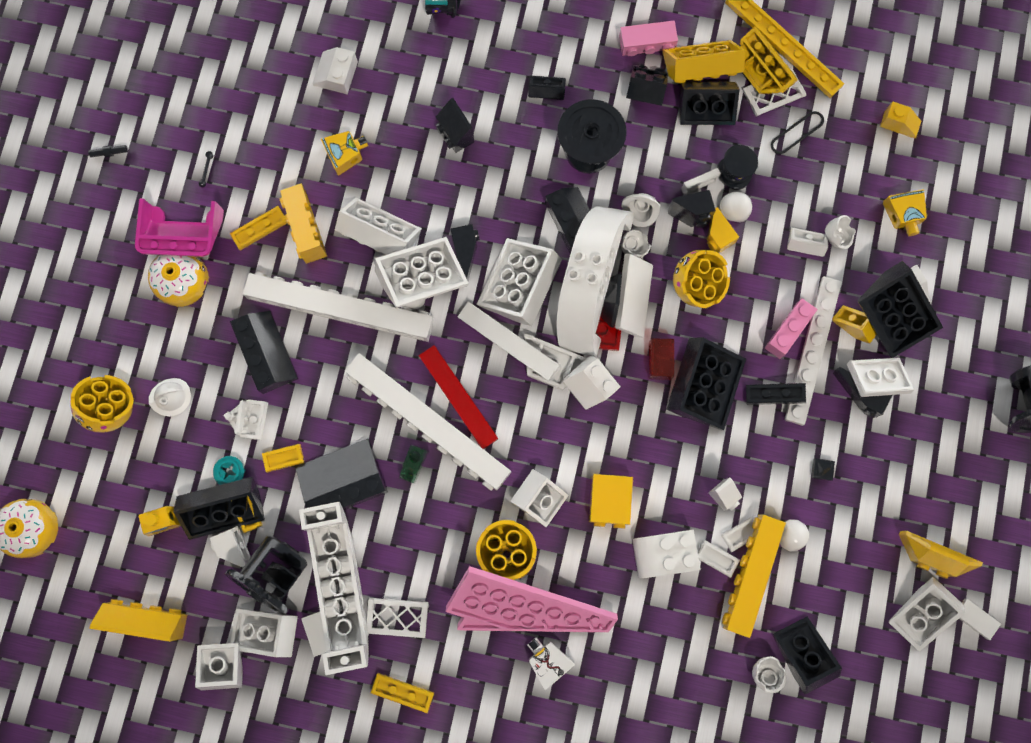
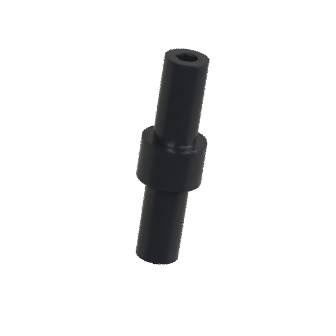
M109 145L103 146L101 149L89 150L88 153L90 158L99 156L112 157L114 154L127 153L128 148L126 145L115 147Z

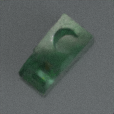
M410 445L399 478L415 484L429 451L415 445Z

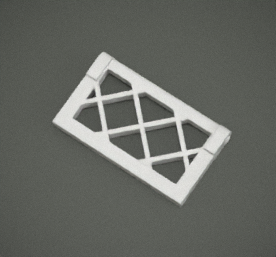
M799 80L789 87L787 94L773 93L770 101L761 99V94L758 97L753 96L751 92L756 90L753 85L747 86L742 90L756 117L806 96V92ZM791 88L797 91V94L793 96L788 95ZM774 95L785 98L776 103L772 102ZM761 102L768 106L759 109L757 103Z
M369 597L368 634L425 638L429 604L428 602ZM385 604L386 608L377 614L374 610V605ZM390 606H405L406 609L397 616ZM410 607H422L421 615L416 617ZM386 609H389L395 617L388 625L379 616ZM408 610L415 620L406 627L399 617ZM378 618L384 628H372L373 621ZM397 619L404 629H389L388 626ZM417 621L420 624V631H409L408 628Z

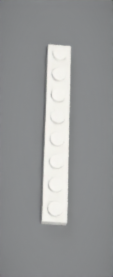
M825 276L821 278L814 305L818 310L810 320L794 383H806V403L788 404L785 421L802 426L805 425L842 281Z

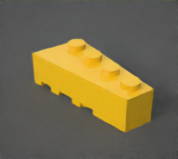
M298 184L280 190L282 197L279 200L283 209H286L287 214H285L288 225L291 226L292 231L290 233L293 241L296 243V251L299 258H303L307 264L327 257L303 185Z

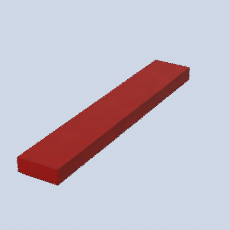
M435 345L418 355L480 447L485 449L497 441L498 437Z

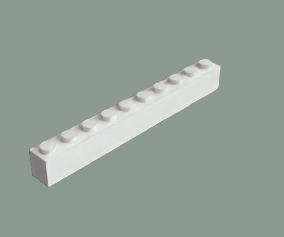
M260 272L248 274L243 295L249 300L429 342L434 323L433 316H430V313L425 311L417 313L412 312V309L408 307L395 308L391 303L383 302V304H379L370 298H365L364 300L357 299L356 295L348 293L346 296L340 295L336 290L328 289V291H324L315 285L307 287L298 281H292V283L285 282V279L274 276V278H269L266 274Z
M360 353L346 368L345 372L348 374V380L355 385L357 383L363 386L361 390L369 396L375 395L378 398L377 402L384 408L388 405L393 409L391 413L398 419L403 417L407 420L408 423L406 425L412 430H420L423 433L421 437L429 443L434 441L438 444L437 449L444 455L447 453L452 455L453 462L460 467L462 465L466 466L469 469L467 473L475 479L479 476L484 480L482 484L492 491L494 488L497 491L511 474V470Z

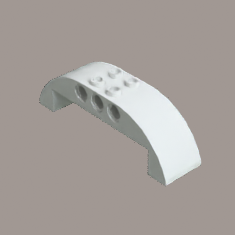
M597 206L591 209L583 219L572 247L558 303L557 338L560 348L573 353L597 357L601 338L595 333L623 230H631L634 212Z
M340 502L300 509L301 527L308 534L327 651L322 654L325 675L367 667L369 650L364 601L352 536Z

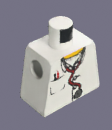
M536 637L527 644L534 653L528 659L545 690L575 665L551 641L543 646Z

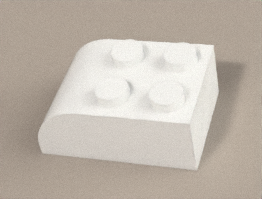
M694 530L632 539L639 579L701 570Z

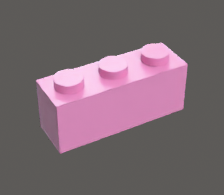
M675 21L620 28L619 39L622 56H635L641 53L653 54L663 51V49L675 48L677 46L678 37Z
M800 299L765 346V349L779 359L785 356L818 309L804 299Z

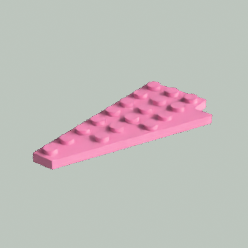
M471 566L467 569L446 605V612L461 617L457 624V630L609 632L618 620L617 613Z

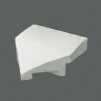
M241 400L240 404L231 412L224 414V417L232 425L235 434L240 435L241 438L262 440L268 402Z

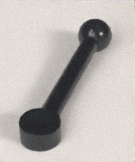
M208 151L205 154L207 159L201 181H199V186L201 188H204L206 186L205 179L210 159L214 157L211 151Z

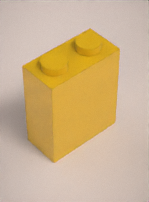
M592 475L589 522L594 523L596 527H605L606 524H613V528L625 529V525H630L633 477Z

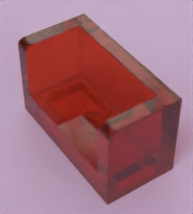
M651 338L649 341V379L672 380L674 378V339Z

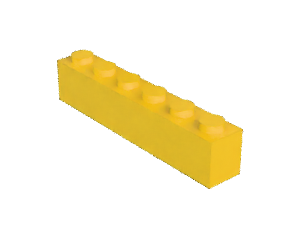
M764 514L758 515L753 520V536H749L746 542L748 549L746 555H743L740 561L742 568L740 574H737L734 580L736 587L734 593H731L728 599V605H730L728 612H725L722 618L723 629L748 638L751 637L786 522Z

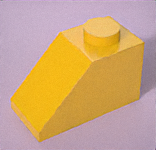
M892 101L885 110L880 127L915 139L921 120L911 107Z
M717 207L710 220L707 244L712 251L721 253L735 244L739 236Z
M843 305L832 318L834 323L855 339L870 344L877 335L862 311Z

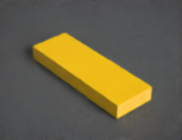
M276 206L231 232L230 235L241 251L287 224V221L280 207Z
M377 673L371 690V694L424 713H428L434 696V692L381 673Z

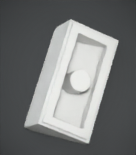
M791 227L787 245L788 250L821 257L825 255L828 248V238H826L825 234Z

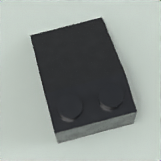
M808 616L773 633V637L794 679L804 694L840 677L842 667Z

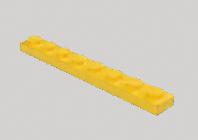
M753 0L725 1L727 6L752 28L756 27L781 55L829 98L834 96L845 83Z

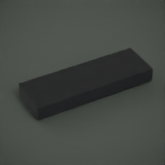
M806 383L746 385L747 405L806 403Z

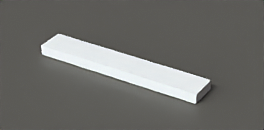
M470 302L465 305L458 315L459 319L547 381H550L559 369V364Z

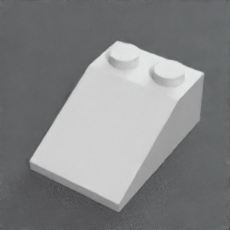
M932 577L911 596L889 620V623L920 652L964 615L965 609L964 605Z
M236 609L231 643H239L240 651L271 657H292L298 616Z

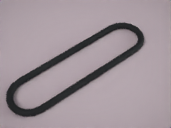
M812 111L772 140V151L777 154H783L824 124L823 115L820 112ZM817 114L821 117L822 121L817 127L785 150L777 151L774 148L773 144L777 139L810 115Z

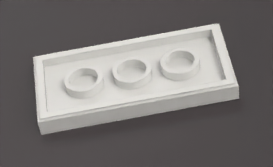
M625 254L620 303L615 328L642 338L645 332L653 265L632 254Z

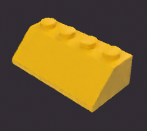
M732 40L663 49V56L668 76L676 83H684L686 80L691 79L700 81L705 77L735 76L737 73L744 72L746 50Z
M111 599V602L102 603L89 629L170 642L183 639L188 614H181L182 610L172 608L169 611H163L161 606L154 605L144 608L142 603L130 602V605H125L123 600Z

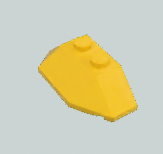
M756 27L741 38L740 45L746 50L743 73L759 94L784 93L798 81L793 71Z
M900 531L899 537L910 560L917 563V567L920 569L936 571L935 575L945 579L957 577L979 568L983 564L979 560L909 531Z

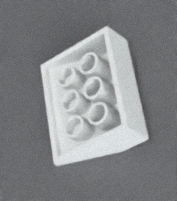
M447 237L375 258L376 275L396 308L469 285Z
M507 238L477 305L513 321L532 326L562 261L561 257L553 249Z

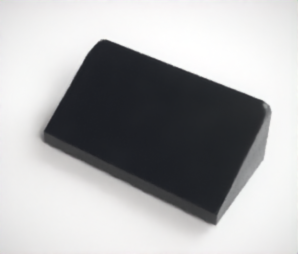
M530 76L528 97L564 100L566 78Z

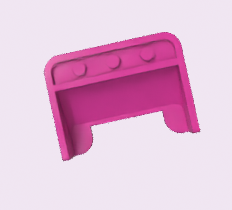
M140 198L135 248L139 253L146 255L207 256L213 248L222 224L224 210L216 201H211V210L207 213L206 223L165 221V213L160 207L152 206L144 198Z

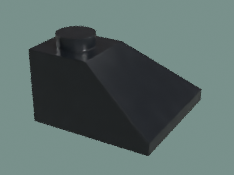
M622 274L610 277L600 315L612 328L615 327L619 309Z

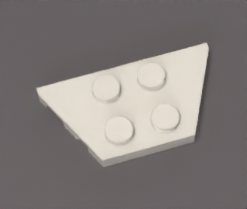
M528 334L524 336V340L560 365L550 381H547L528 366L527 376L564 390L566 385L562 380L587 358Z

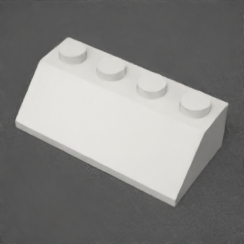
M358 198L353 199L339 211L335 230L342 235L357 240L360 244H365L375 251L386 255L413 247L422 229Z

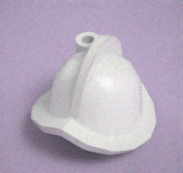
M648 194L629 195L622 201L621 206L623 210L635 213L632 224L637 227L652 225L660 214V204L656 201L655 197Z
M166 379L152 389L149 395V405L160 415L169 417L179 415L190 404V388L181 379Z

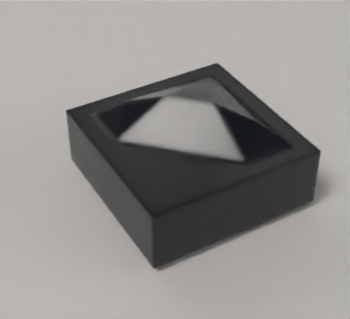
M813 459L812 478L833 481L835 461Z

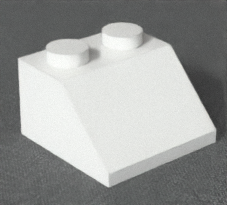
M338 47L323 51L314 77L313 86L348 94L358 63L355 52Z
M589 356L562 380L584 409L607 400L620 388V385L601 361L594 356Z
M532 469L511 499V502L547 527L569 495L547 477Z
M239 643L197 645L195 688L200 690L242 688L243 665Z

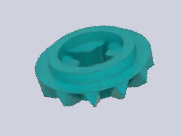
M225 456L219 459L213 468L214 479L219 485L241 480L245 472L243 463L233 456ZM232 466V471L236 475H229L227 477V472L223 468L230 469Z

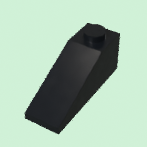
M472 224L450 229L456 257L467 281H469L477 250L476 241L480 240L478 230H474Z
M841 367L834 370V376L858 408L864 411L865 415L877 418L884 414L893 395L861 397L851 373Z

